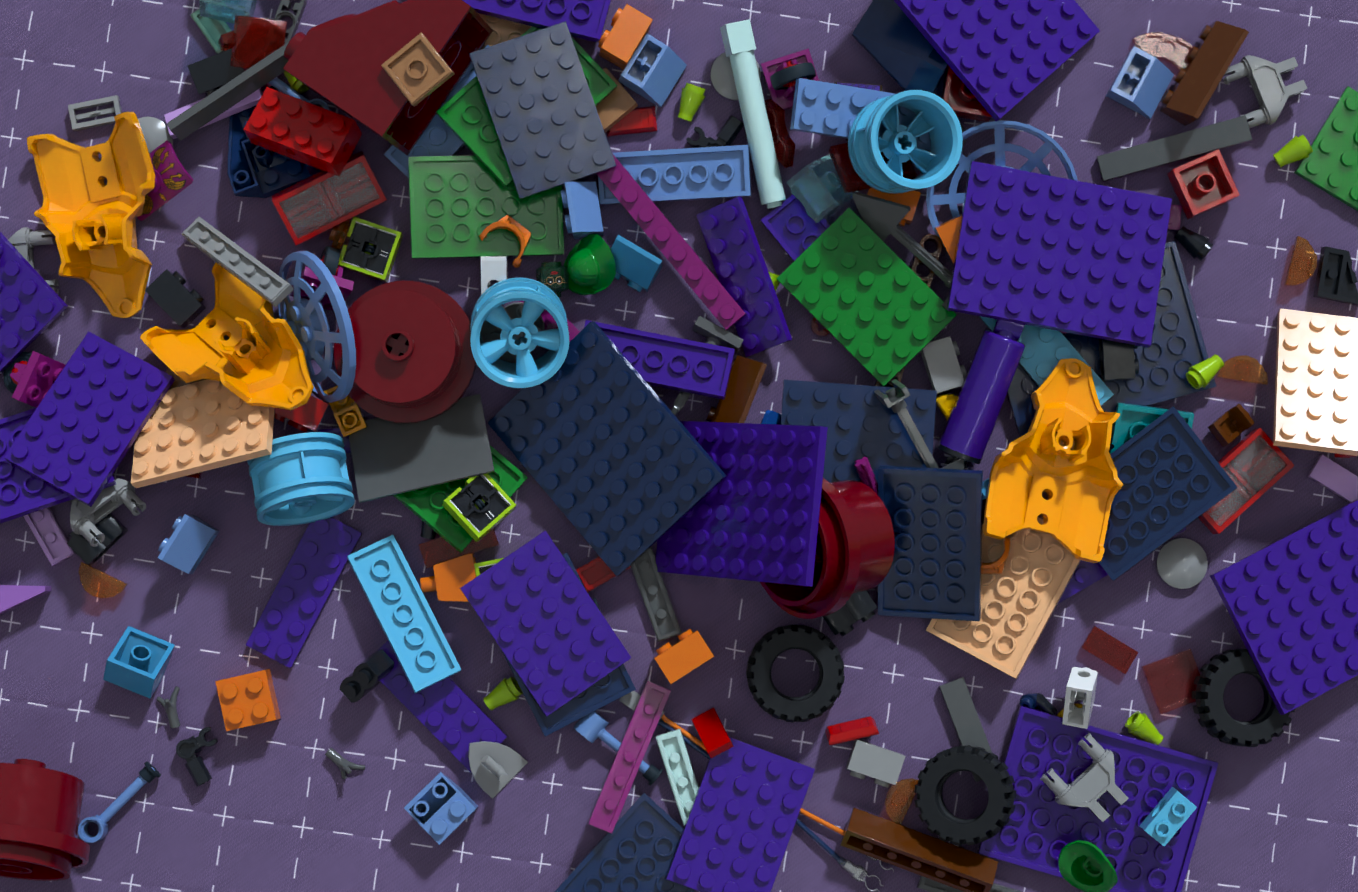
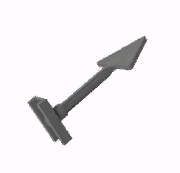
M855 192L852 195L863 222L882 241L889 234L894 236L945 282L944 285L950 289L952 273L899 227L900 221L911 210L909 206ZM949 295L942 304V306L946 310L948 306Z
M701 316L698 317L692 329L694 332L707 338L705 343L735 349V354H737L744 341ZM680 391L672 409V413L675 416L684 407L691 393Z
M894 379L891 381L894 387L887 390L885 394L878 389L875 390L874 394L878 401L887 408L891 407L892 411L897 413L926 468H939L906 409L907 404L904 399L910 396L907 387ZM958 458L939 469L964 470V459Z

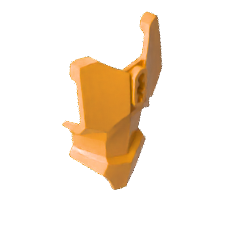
M124 112L114 116L115 125L109 140L105 143L86 148L61 139L54 134L29 136L27 138L28 151L34 157L43 194V205L34 212V216L40 218L45 226L56 236L55 240L62 262L59 268V276L82 279L89 283L105 303L112 316L130 318L142 310L147 280L152 266L144 252L137 248L136 217L142 215L145 196L154 189L155 172L135 112ZM100 153H101V155H102L101 161L99 160V154H100ZM105 178H107V185L104 183Z
M216 262L211 270L215 279V307L195 328L173 330L154 326L140 336V339L185 383L200 379L221 381L227 389L251 406L293 410L308 402L314 388L306 364L305 351L287 321L279 318L274 319L272 304ZM225 335L229 338L228 340L224 339Z
M1074 358L1061 359L1046 380L1031 394L1033 408L1036 410L1028 432L1010 442L1006 450L994 459L988 484L983 533L985 536L1000 540L1025 528L1048 533L1066 547L1076 559L1098 563L1102 560L1105 551L1103 546L1111 504L1115 495L1123 486L1109 453L1112 424L1116 422L1120 413L1104 412L1101 408L1090 366ZM1042 492L1048 494V500L1042 497ZM1042 514L1044 520L1043 525L1037 521V517Z

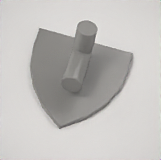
M488 741L469 743L468 759L470 770L477 784L492 799L528 763L519 753L506 745Z

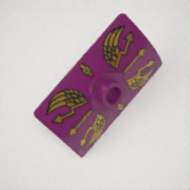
M168 140L150 153L155 172V186L145 196L143 213L137 217L140 221L146 219L193 182V178L180 163L171 142Z

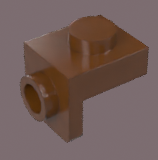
M1237 404L1208 426V429L1219 443L1225 447L1243 431L1250 428L1254 421L1241 404Z

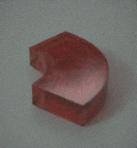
M1151 32L1132 39L1137 48L1157 59H1164L1172 63L1178 71L1181 67L1185 68L1190 62L1186 57L1193 46L1180 37L1163 32Z
M772 99L765 100L777 159L785 168L791 167L794 161L795 143L790 138L786 129L785 110Z

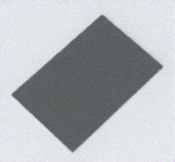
M480 394L460 398L449 410L427 421L407 424L374 418L365 420L366 428L349 435L359 503L495 472Z

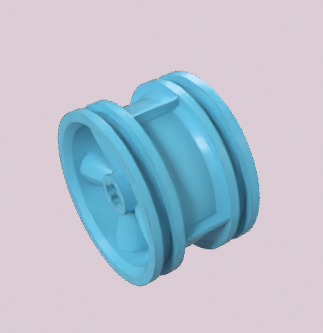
M923 90L903 91L869 103L855 117L848 136L849 157L858 176L870 187L890 194L928 188L942 182L955 169L963 146L961 125L953 109L939 96ZM898 106L905 107L917 114L908 127L899 125ZM881 122L887 129L883 133L882 138L878 137ZM929 132L931 152L917 148L916 138ZM881 152H883L885 157L889 159L887 164L883 160ZM911 160L921 171L913 180L903 177L902 163Z
M521 277L499 281L485 290L477 300L471 315V350L478 367L493 381L511 388L532 387L550 379L564 363L569 349L567 316L559 297L543 283ZM511 301H524L521 318L510 319L502 304ZM546 309L556 321L558 329L538 332L534 322ZM485 320L502 329L500 333L501 339L483 342L480 331ZM520 332H524V337H520L519 340L515 339V334L519 335ZM537 345L549 349L546 354L536 360L533 359L530 353ZM506 351L517 355L516 363L506 362L500 359V357Z
M309 432L273 439L271 455L247 460L249 475L252 478L254 489V503L257 509L258 521L273 526L299 525L327 519L350 509L354 505L355 499L352 493V483L348 476L343 438L326 432Z

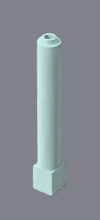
M748 19L725 24L720 27L726 57H729L761 205L766 204L767 209L782 206L781 201L786 200L755 59L754 50H756L751 22Z

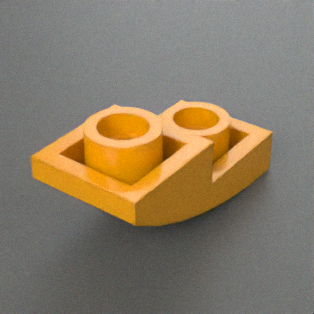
M338 385L324 391V393L328 395L333 394ZM349 395L342 400L329 403L343 437L367 427L359 406Z

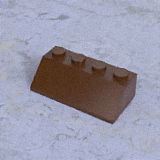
M1215 21L1210 26L1206 25L1199 35V38L1202 40L1198 47L1193 46L1186 57L1189 62L1185 69L1181 67L1175 75L1173 81L1176 84L1172 91L1168 89L1161 99L1163 106L1160 111L1184 126L1196 121L1249 32L1219 21Z
M737 355L735 361L733 360L725 400L719 399L716 408L711 406L706 420L709 422L745 423L767 364Z

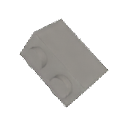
M949 336L930 342L920 351L932 390H936L937 394L962 387L967 373L964 365H959L957 356L960 355V351L956 341H952Z
M856 739L846 768L851 770V776L863 780L865 776L875 778V784L889 788L890 784H897L906 756Z

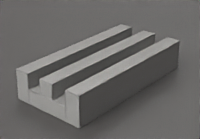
M115 95L68 105L72 130L78 131L115 123L114 116L77 123V121L112 113L116 115L121 114L122 109L119 103V96ZM114 103V107L75 114L77 110Z

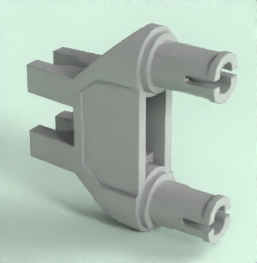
M1247 55L1241 59L1240 63L1228 67L1224 74L1226 76L1223 79L1224 83L1229 84L1246 76L1249 78L1259 103V109L1245 114L1247 121L1251 120L1248 122L1249 129L1263 123L1268 125L1274 124L1287 99L1307 90L1304 80L1285 86L1281 78L1282 74L1298 67L1295 57L1276 64L1256 56Z
M29 227L21 228L8 239L33 268L34 246L56 244V240L53 238L55 235L50 230L33 231ZM45 280L59 295V289L55 288L59 286L58 280Z
M115 478L116 485L103 489L92 507L77 499L70 500L72 502L70 511L72 531L75 534L83 535L92 547H96L99 544L95 538L100 543L105 539V535L95 526L101 519L122 504L134 516L140 514L136 509L137 507L143 512L146 509V503L135 494V487L129 481Z
M1088 733L1084 738L1091 744L1090 746L1083 739L1078 742V745L1093 759L1092 764L1071 784H1066L1054 769L1051 768L1047 773L1053 781L1045 774L1042 775L1040 780L1055 794L1054 798L1058 804L1089 807L1104 822L1110 815L1096 801L1101 795L1108 791L1120 805L1129 798L1115 784L1113 752L1110 749H1104Z

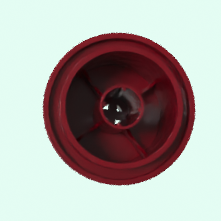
M394 281L367 291L350 306L348 313L355 339L356 373L353 387L348 395L362 409L389 422L418 423L443 414L453 407L465 394L473 379L477 364L471 350V322L461 306L447 293L422 282ZM334 343L335 367L340 377L343 365L341 343Z
M823 478L813 587L760 582L771 599L781 609L790 615L803 619L827 616L842 608L853 593L872 589L884 580L893 562L895 538L890 515L881 498L873 489L862 482L844 480L830 483Z
M16 759L14 764L0 763V877L35 881L65 880L70 878L71 868H79L88 864L91 847L85 841L77 838L85 786L81 779L67 773L47 769L45 763L36 760Z

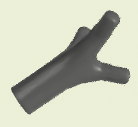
M177 686L172 692L170 700H164L160 696L156 699L167 713L170 728L180 726L176 709L177 695L180 688Z
M332 747L325 754L339 768L342 779L347 778L346 772L350 774L352 772L351 769L365 770V765H357L346 760Z

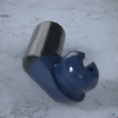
M1025 694L1020 698L1019 706L1039 709L1052 715L1057 712V709L1043 694Z

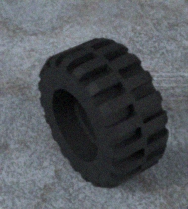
M797 624L780 626L762 636L753 647L747 662L746 675L748 687L754 700L772 717L792 723L807 722L810 719L822 716L825 711L834 705L833 703L837 697L839 698L845 679L844 663L838 648L832 640L819 630ZM790 649H800L808 652L814 657L819 667V679L815 688L810 693L801 697H789L782 694L774 686L771 677V669L775 659L781 653Z
M1248 650L1223 651V654L1210 658L1211 662L1201 667L1200 671L1202 674L1196 676L1193 683L1197 685L1196 691H1192V699H1196V705L1193 706L1195 714L1200 716V719H1198L1200 725L1208 729L1207 733L1214 738H1218L1220 742L1234 746L1256 747L1258 744L1271 742L1272 737H1279L1284 732L1282 727L1284 725L1289 726L1292 720L1288 717L1290 712L1280 715ZM1241 673L1253 675L1260 682L1264 692V703L1260 713L1253 720L1247 722H1240L1231 718L1223 702L1224 689L1228 681L1233 676Z
M963 745L943 750L927 761L926 767L920 771L917 777L919 782L915 785L914 793H917V799L914 801L915 807H919L921 813L918 815L920 820L926 822L928 825L927 829L932 834L936 833L939 835L938 839L944 842L950 841L953 845L959 846L962 844L975 845L995 836L1007 825L1010 820L1009 817L1015 809V805H1013L1016 798V790L1013 788V783L1015 782L1013 776H1010L1007 771L1008 767L1004 762L1001 763L998 760L997 755L989 753L981 747ZM958 771H970L979 775L987 786L989 793L988 805L983 813L976 818H957L949 812L944 804L942 795L944 783L952 774Z

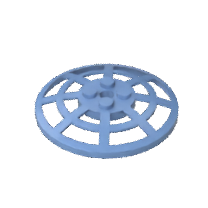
M998 120L997 122H985L962 132L963 140L984 130L994 129L995 144L981 147L970 153L967 157L961 153L958 161L959 166L951 179L949 194L934 195V186L927 188V212L936 236L940 238L935 228L939 226L934 205L949 204L952 217L955 218L960 215L957 204L964 203L965 193H956L958 182L965 170L969 173L970 163L984 154L995 152L996 166L1012 168L1005 165V151H1011L1028 158V161L1019 170L1031 172L1037 167L1041 174L1051 176L1042 160L1053 150L1064 165L1068 179L1078 181L1073 164L1066 152L1053 138L1042 130L1016 121ZM1005 128L1028 132L1045 143L1035 153L1021 146L1005 143Z
M308 251L293 252L283 260L279 276L294 286V301H290L288 295L278 304L279 319L287 321L305 351L307 368L314 386L312 393L324 402H336L344 399L350 393L355 379L356 347L351 319L343 295L326 265L316 255ZM292 261H296L294 276L286 280ZM303 263L314 272L321 282L316 291L301 278ZM300 288L305 291L310 300L301 299ZM326 293L333 307L339 332H330L328 320L320 302ZM332 343H341L343 365L341 377L331 369L333 360ZM324 346H325V360L321 357L322 354H323V352H324ZM310 360H315L322 369L319 374L315 375ZM327 377L338 385L336 391L331 395L324 393L319 382L324 381Z

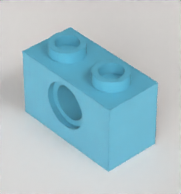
M1171 787L1140 824V827L1165 847L1197 806L1175 788Z

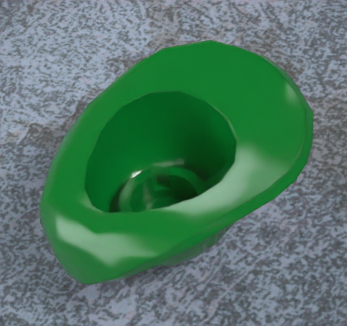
M590 234L582 238L570 251L562 268L563 281L567 282L564 283L565 286L579 295H593L603 291L612 283L616 275V263L610 247L598 234Z
M1076 840L1062 848L1058 858L1059 871L1062 877L1075 888L1084 892H1107L1117 884L1118 878L1114 867L1096 845L1091 842Z

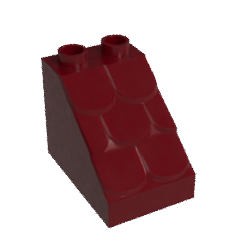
M393 0L358 15H344L312 27L306 35L303 32L297 33L289 41L284 51V57L288 62L283 69L319 96L408 156L436 115V111L441 108L471 64L469 53L480 50L493 30L470 5L462 0H407L402 3ZM422 32L455 74L414 107L381 65Z

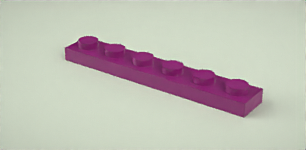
M650 681L646 682L587 824L612 834L671 690Z

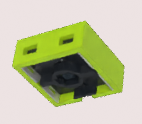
M353 217L347 233L349 242L348 245H343L338 265L345 269L388 282L403 238L402 232Z
M488 474L470 477L465 483V488L461 489L459 487L443 501L442 506L478 542L514 511L516 504Z

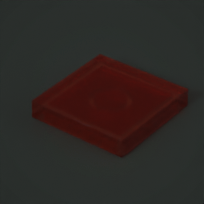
M236 15L230 66L250 68L285 44L287 21Z
M1191 649L1142 666L1159 714L1196 702V699H1192V691H1196L1197 685L1193 683L1196 676H1200Z

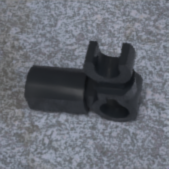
M731 115L716 135L717 140L705 137V133L699 127H695L694 131L700 135V138L693 141L688 137L686 140L692 147L730 146L744 127V124Z
M211 727L202 729L198 737L193 735L186 740L180 741L176 746L178 756L186 759L187 763L185 766L197 787L212 779L201 756H196L198 752L202 751L201 747L213 746L218 742L217 739H213L210 742L205 739V734L212 730Z

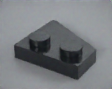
M1326 246L1321 247L1313 297L1358 306V291L1355 284L1358 281L1355 272L1352 270V260L1349 251Z

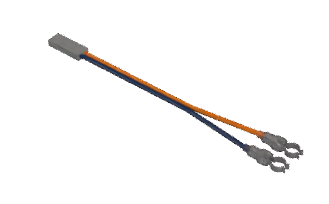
M632 691L621 697L619 701L634 711L641 695L636 691ZM663 711L657 725H661L669 732L681 729L684 742L709 759L710 756L703 742L668 719ZM802 808L800 809L799 813L841 835L844 834V830ZM797 818L796 824L837 860V863L849 872L852 878L859 882L865 881L863 879L868 874L865 868L837 855ZM867 856V857L870 858L871 860H874V861L878 860V859H875V858H873V857Z

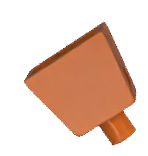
M466 554L433 565L434 576L420 578L422 592L437 591L438 601L469 602L460 588L476 578L474 567L476 563L475 554Z

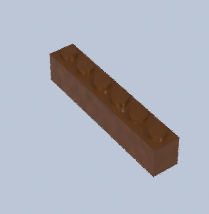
M853 808L840 844L843 847L963 892H989L993 886L998 861L944 842L938 838L857 808Z

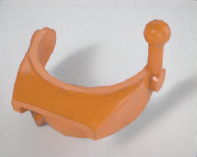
M506 215L497 222L487 226L479 237L483 241L487 234L495 229H507L513 232L519 240L520 251L518 257L513 260L512 265L518 268L521 265V256L529 243L531 232L511 216Z
M1005 537V550L1000 558L994 562H981V574L1003 573L1009 554L1010 538Z

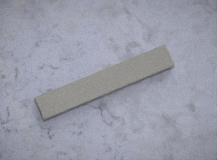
M198 217L181 233L188 242L274 307L294 290L287 281L201 217Z

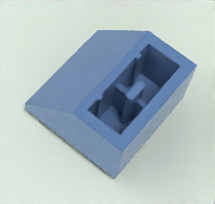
M646 33L621 73L618 82L661 108L687 64L669 46Z
M1133 46L1106 96L1151 119L1174 74L1156 57Z
M565 182V189L561 190L564 209L569 208V214L565 215L568 234L573 233L574 239L584 238L590 234L604 235L596 182Z
M184 514L183 517L179 516L172 526L174 532L169 539L165 538L159 546L158 551L161 553L157 558L187 574H193L220 531L195 515Z
M440 772L404 809L440 845L477 809L478 805L457 784Z

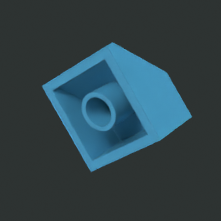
M618 235L610 249L616 263V275L614 278L617 280L620 277L629 281L627 286L639 293L642 290L648 292L663 267L662 260Z
M128 626L107 659L103 680L150 699L162 680L175 645Z

